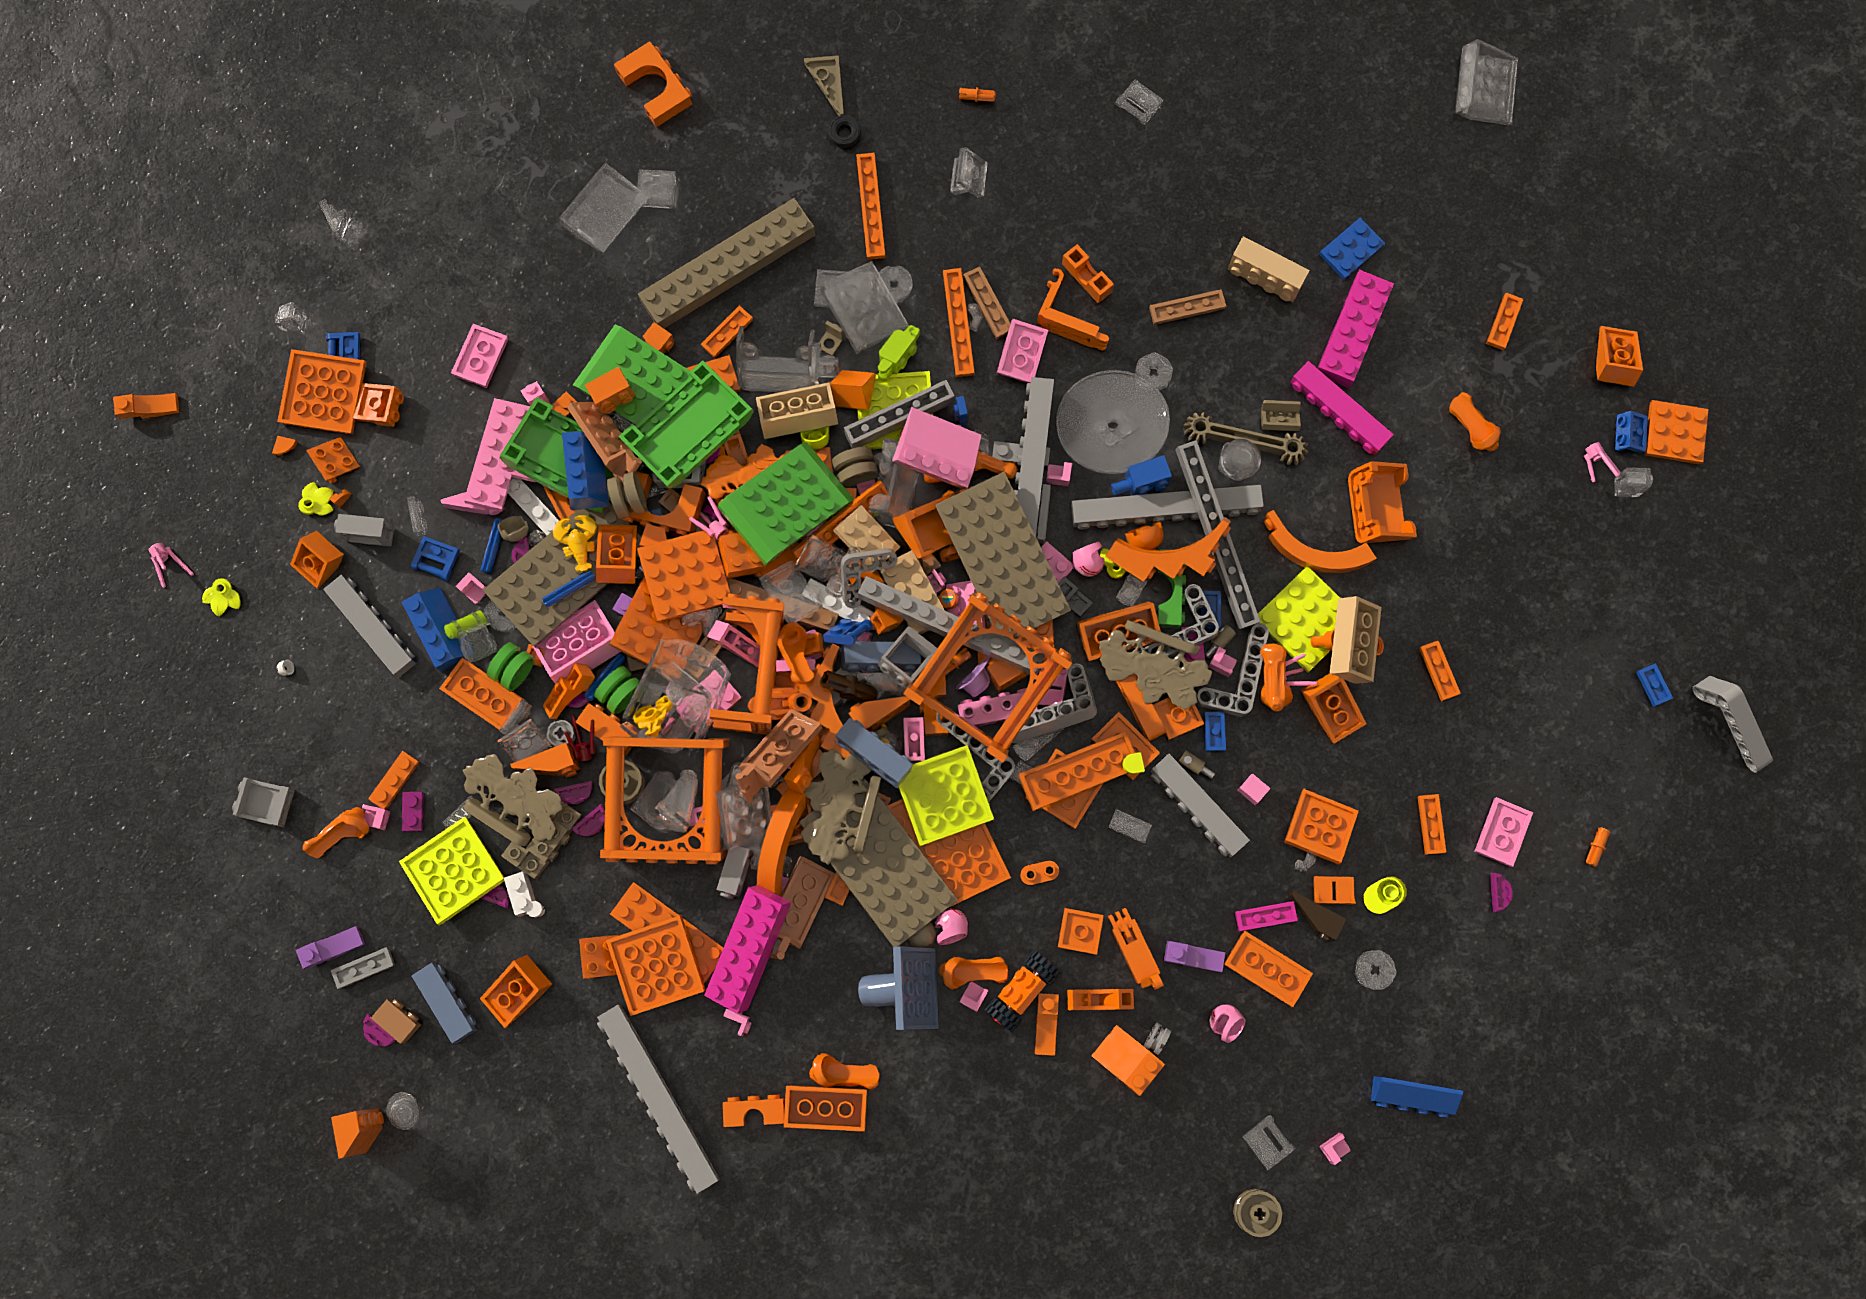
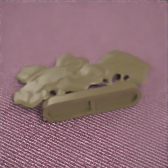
M1127 620L1125 629L1136 633L1137 639L1128 641L1121 631L1116 630L1111 632L1108 640L1099 642V649L1102 652L1100 661L1106 669L1108 679L1110 681L1124 680L1128 676L1136 674L1138 676L1136 685L1143 692L1142 697L1145 704L1159 701L1162 694L1167 693L1172 704L1182 709H1188L1191 705L1197 703L1194 687L1207 685L1212 675V671L1208 670L1205 660L1199 659L1188 662L1184 657L1185 652L1197 655L1200 646L1131 620ZM1146 638L1160 643L1156 653L1150 654L1143 649L1142 643ZM1127 642V645L1123 647L1122 643ZM1135 644H1137V647L1134 651H1126V649L1130 645L1135 647ZM1167 645L1180 650L1179 654L1174 659H1170L1163 652L1164 646ZM1139 648L1142 649V653H1141V654L1138 652V649H1139ZM1180 662H1183V668L1179 667Z
M835 749L820 755L818 769L824 780L821 782L812 781L809 787L804 790L806 797L811 800L810 804L813 810L820 811L821 818L808 823L801 832V836L804 842L808 844L812 854L819 855L821 861L827 865L834 859L843 860L848 857L849 850L845 841L851 835L856 837L853 847L854 852L863 854L882 777L872 776L869 787L864 786L862 779L871 772V769L851 754L843 760L841 754L836 752ZM853 781H858V785L853 784ZM864 791L867 792L864 807H857L855 804V793ZM850 811L862 813L857 828H851L847 824L846 817ZM841 823H844L846 827L843 828L841 826ZM838 831H847V833H843L844 836L839 838L835 837V834ZM843 840L842 844H837L838 841Z
M495 754L475 759L472 766H466L463 770L466 776L465 791L469 794L479 793L483 803L477 799L470 798L464 805L465 811L520 846H527L531 840V835L522 829L523 827H529L537 841L552 839L556 828L550 815H555L562 810L561 798L557 793L548 789L544 791L536 790L537 777L532 768L524 770L523 773L514 772L510 779H507L503 774L502 763ZM484 786H487L489 789L488 798H486L487 794H484ZM494 800L501 802L504 807L502 814L490 808L489 803ZM506 815L518 816V825L505 818ZM526 818L530 819L528 823L525 822Z

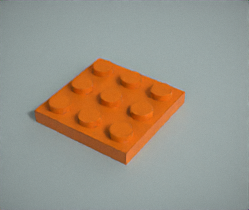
M1652 400L1649 406L1647 444L1644 455L1702 464L1708 409Z
M1055 749L1048 762L1066 754ZM1103 783L1041 809L1076 829Z
M1303 789L1284 843L1340 865L1357 818L1358 810Z

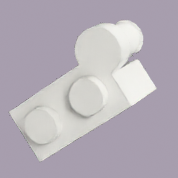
M520 872L505 877L504 881L515 916L522 917L527 914L531 917L543 916L545 913L544 906L536 902L528 874Z

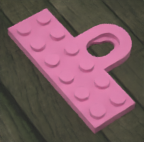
M494 398L464 498L466 504L503 511L512 477L536 482L509 468L499 459L501 452L531 406Z

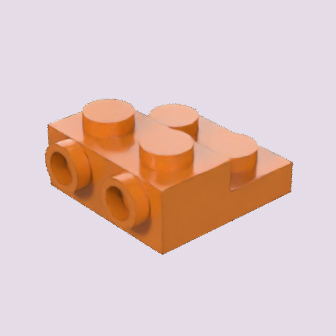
M362 383L354 419L394 427L395 422L400 417L398 412L399 404H402L404 401L402 391L395 386Z

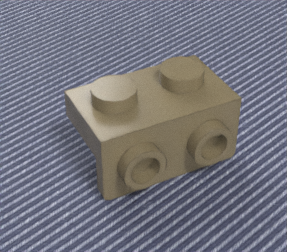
M1264 400L1261 409L1262 429L1300 431L1299 412L1301 402Z

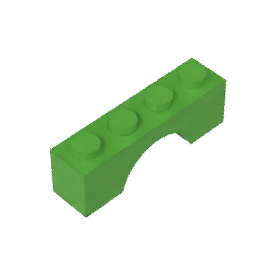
M1158 569V573L1164 575L1172 586L1171 598L1167 602L1160 604L1157 608L1160 628L1179 629L1181 623L1185 622V612H1182V605H1185V593H1182V586L1186 584V575L1182 573L1181 576L1176 575L1172 579Z

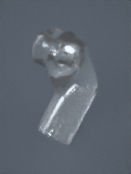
M973 303L967 306V312L973 317L969 329L977 331L982 322L983 314L979 305Z
M1307 852L1304 861H1296L1295 869L1300 870V872H1306L1315 863L1316 855Z

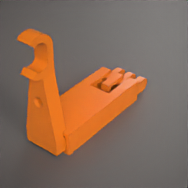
M1053 269V275L1058 276L1059 279L1057 282H1047L1050 290L1038 314L1037 324H1040L1041 328L1091 348L1105 350L1109 337L1098 332L1099 326L1051 309L1064 277L1060 269Z
M1126 908L1122 909L1125 916L1123 918L1119 911L1115 912L1117 921L1114 920L1112 914L1109 915L1108 918L1113 927V935L1136 983H1140L1142 988L1152 985L1154 990L1163 987V982L1158 975L1160 971L1135 919H1131Z

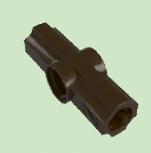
M827 670L820 679V684L823 688L840 693V697L843 699H857L869 702L874 701L877 697L878 690L874 686L858 681V677L853 675H840Z

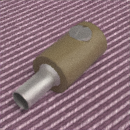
M1228 625L1222 627L1217 637L1211 640L1212 646L1205 653V656L1210 658L1217 651L1218 647L1224 648L1236 635L1235 631Z
M1185 750L1178 761L1196 774L1202 772L1211 779L1215 775L1213 771L1204 766L1206 762Z

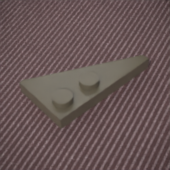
M839 56L804 58L805 66L837 115H844Z

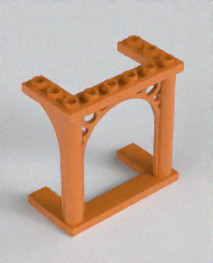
M974 592L967 600L969 604L914 684L911 683L903 694L918 705L923 702L987 746L986 752L1003 763L1008 756L1009 746L1063 668L1069 669L1072 659H1070L1071 654L1062 648L1057 650L1053 647L1054 642L1047 637L1041 639L1037 636L1038 631L1029 625L1025 628L1021 625L1022 620L1013 614L1009 617L1005 614V609L997 603L994 605L989 603V598L981 592L977 594ZM985 614L989 615L992 619V626L989 629H985L981 623L982 616ZM996 618L1000 625L1003 624V629L999 630L995 627ZM975 621H977L978 631L971 630L975 626L973 625ZM986 633L1001 634L1014 640L1025 652L1030 665L1028 687L994 738H991L928 694L959 648L969 639ZM1017 633L1019 638L1015 639L1013 634ZM1029 644H1032L1031 647H1039L1040 649H1036L1033 652H1031L1028 650L1027 646ZM1038 653H1044L1047 656V660L1044 663L1037 664L1033 662V656ZM1035 668H1045L1043 671L1040 670L1039 675H1036L1034 672Z
M728 594V597L723 596V608L736 610H731V613L726 612V623L738 625L749 632L760 649L753 713L710 709L709 718L714 719L713 729L768 735L772 730L770 707L772 689L775 687L776 660H778L779 652L778 636L779 631L784 626V603H780L779 599L774 598L762 601L760 597L748 596V599L740 598V595Z
M629 736L603 738V746H607L604 849L600 850V858H606V862H618L621 859H626V862H638V859H646V863H658V859H664L666 863H678V860H686L687 864H697L698 860H706V864H718L727 856V848H722L720 838L722 748L730 747V739L633 738ZM625 746L704 748L702 812L696 825L683 837L672 841L651 840L638 833L628 821L624 809ZM622 825L626 826L628 831L620 835V832L623 831ZM703 827L702 833H704V837L697 832L698 828ZM631 834L636 837L633 846H624L626 836ZM690 836H695L700 840L701 846L699 849H695L689 844ZM640 842H645L647 844L646 848H644V846H641L638 849H636ZM678 843H685V846L688 850H686L684 847H680L679 849ZM660 844H664L665 848L660 849Z

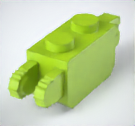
M910 325L905 331L895 330L879 351L878 378L885 381L893 373L898 374L901 369L905 368L907 360L916 353V341L920 335L919 328Z

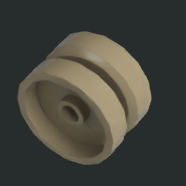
M870 447L849 449L832 459L834 470L839 472L837 479L845 488L857 486L856 484L873 480L879 475L876 463L871 462L874 457Z
M634 471L624 474L623 481L618 476L607 480L610 499L619 519L630 517L632 511L636 514L647 511L644 491Z
M625 760L624 805H629L636 802L642 796L646 780L643 772L634 763ZM606 766L602 769L599 776V786L604 795L606 794Z
M1259 1189L1246 1190L1238 1196L1234 1203L1233 1213L1236 1223L1242 1230L1252 1236H1269L1281 1224V1206L1277 1199L1268 1192ZM1258 1208L1260 1210V1214L1258 1216H1255L1254 1212L1257 1211Z

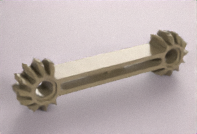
M1204 412L1201 413L1200 417L1197 413H1194L1193 417L1189 416L1187 418L1188 422L1184 424V428H1186L1184 434L1190 435L1189 441L1195 439L1197 443L1200 440L1202 444H1205L1206 439L1277 454L1282 456L1280 462L1287 460V465H1290L1291 461L1297 465L1299 460L1303 461L1305 459L1304 455L1308 453V450L1305 449L1308 444L1306 442L1302 443L1303 436L1298 439L1296 433L1292 437L1288 433L1284 439L1210 422L1212 417L1208 416L1205 418ZM1195 426H1202L1204 431L1196 430ZM1288 446H1293L1296 452H1290Z

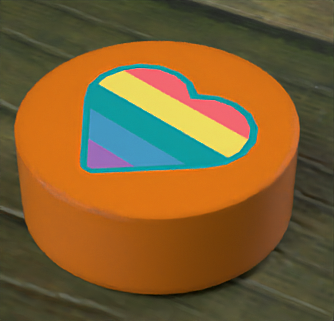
M945 589L940 593L939 601L944 608L952 609L958 604L959 596L955 591Z

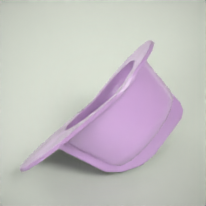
M985 657L970 674L958 683L956 689L963 688L972 697H976L986 690L990 683V677L985 666L990 657Z

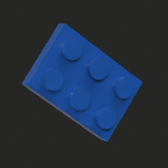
M1359 218L1322 249L1319 255L1345 280L1383 248L1386 243Z

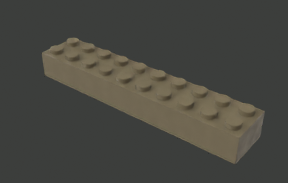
M793 198L638 293L639 299L652 320L665 329L814 237V226L798 202Z

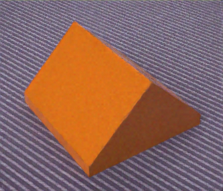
M842 370L830 382L835 407L869 410L876 374Z

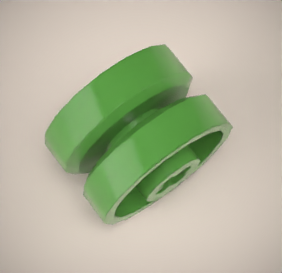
M508 642L494 656L486 675L494 682L501 681V686L512 692L526 679L534 665L535 658L526 651L521 652L520 647L513 642Z
M625 666L618 667L609 674L594 694V697L601 703H607V709L613 715L620 714L629 707L644 688V684L636 677L631 678L632 673Z

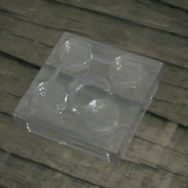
M639 169L636 206L673 208L676 172Z

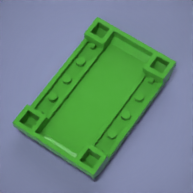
M615 324L573 386L590 397L591 395L585 384L619 367L627 378L636 397L628 404L617 406L614 412L636 426L690 377V370Z
M703 360L689 372L690 377L636 426L630 425L619 435V438L669 489L679 485L743 427L754 412Z
M536 397L501 452L499 459L509 468L569 498L562 433L582 431L576 421L553 410V405ZM604 464L607 483L609 478L615 476ZM605 507L589 508V510L603 512Z
M805 442L727 495L718 504L717 508L766 566L779 557L783 551L834 514L840 512L855 499L811 446Z

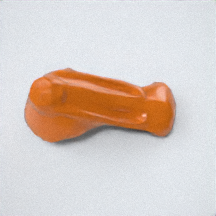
M1464 392L1460 393L1452 400L1449 407L1450 413L1457 417L1469 431L1470 441L1475 449L1495 451L1499 446L1500 428L1494 423L1488 422L1480 411L1474 407L1471 395Z
M980 451L977 453L974 471L983 468L998 474L1005 472L1009 479L1016 477L1018 467L1014 462H1004Z
M793 622L784 625L779 631L778 647L787 666L792 671V682L807 684L815 679V674L811 671L804 656L807 646V633L802 626Z
M1264 644L1260 654L1265 663V685L1261 690L1260 699L1263 704L1273 711H1281L1293 699L1291 688L1285 679L1287 650L1278 644Z
M354 807L341 813L317 837L304 841L303 851L311 857L320 858L341 838H363L370 829L365 820V811L362 808Z
M954 957L942 963L938 969L939 974L943 977L944 984L951 990L957 989L969 981L990 980L1001 984L1008 980V967L1005 960L1001 957L978 960Z
M826 1053L816 1056L809 1071L810 1078L824 1087L861 1085L872 1090L879 1085L880 1074L875 1065H844Z

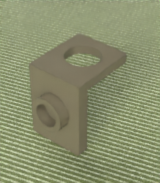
M827 321L825 323L826 333L818 343L817 348L833 356L844 340V334L840 326ZM827 339H831L835 345L833 348L827 349L824 346V342Z

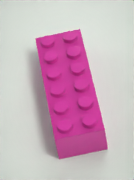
M1362 270L1358 271L1317 368L1332 382L1350 388L1353 384L1394 283Z
M759 885L748 887L704 996L737 1014L748 1010L792 902Z

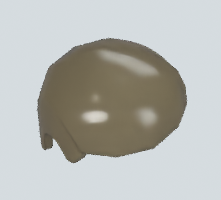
M522 516L508 517L498 524L501 537L510 542L522 540L527 536L529 530L527 521H524Z
M930 921L909 937L910 945L918 948H931L937 939L935 925Z

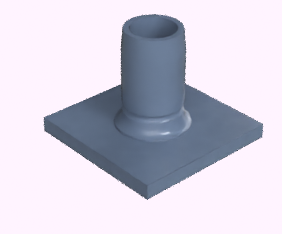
M893 947L894 973L862 977L858 988L861 1003L864 1006L870 1007L895 1006L896 1030L939 1029L935 948Z

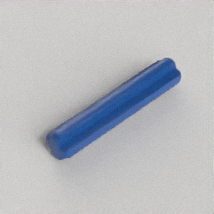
M496 518L494 520L481 566V571L484 573L492 572L501 540L498 524L502 519Z
M588 570L546 595L542 600L546 607H550L594 581L595 576L591 570Z
M618 653L584 694L586 699L593 701L595 691L602 681L623 665L626 658L622 654Z

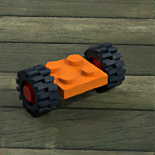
M1035 950L1024 961L1033 973L1022 966L999 994L998 998L1007 1005H1003L994 998L985 1009L998 1024L1006 1028L1010 1033H1013L1022 1022L1012 1011L1015 1010L1021 1015L1046 985L1044 981L1052 985L1061 975V972L1049 960Z

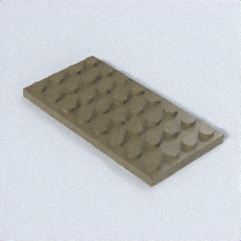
M1005 472L935 505L976 592L986 595L989 598V603L992 605L997 603L1005 609L1004 613L1009 617L1012 614L1022 620L1020 624L1025 628L1028 625L1036 628L1071 611ZM996 618L995 627L1001 630L1003 629V624L1000 625L998 623V619ZM1017 633L1013 634L1014 638L1019 636Z
M610 503L609 507H605L603 512L579 509L569 517L571 522L564 525V527H567L568 524H571V529L566 535L569 536L574 529L585 532L576 525L577 522L583 524V521H575L574 517L586 515L596 522L597 531L588 540V542H595V551L587 552V563L592 564V568L588 570H591L594 574V581L552 606L546 607L542 600L543 597L583 574L575 570L578 562H576L574 555L570 557L565 556L562 549L569 546L555 540L552 531L483 589V592L533 647L537 646L609 584L596 583L598 524L630 525L628 522L618 518ZM638 533L636 544V560L639 558L637 548H640L639 544L642 538Z
M863 777L862 782L864 786L869 787V783ZM854 780L853 784L858 785V781ZM867 792L855 793V804L857 807H864ZM879 796L877 797L863 854L854 852L853 847L856 837L851 835L845 841L849 850L848 857L843 860L834 859L830 862L831 866L893 947H898L957 901V898ZM814 810L799 821L800 825L805 828L808 823L821 818L820 811ZM850 811L847 814L846 821L849 827L857 828L859 826L862 813ZM841 823V826L845 828L846 825L844 823ZM846 830L838 831V832L835 834V837H836V838L842 837V836H844L843 833H844V832L847 833V831H846ZM843 840L838 841L837 844H842Z

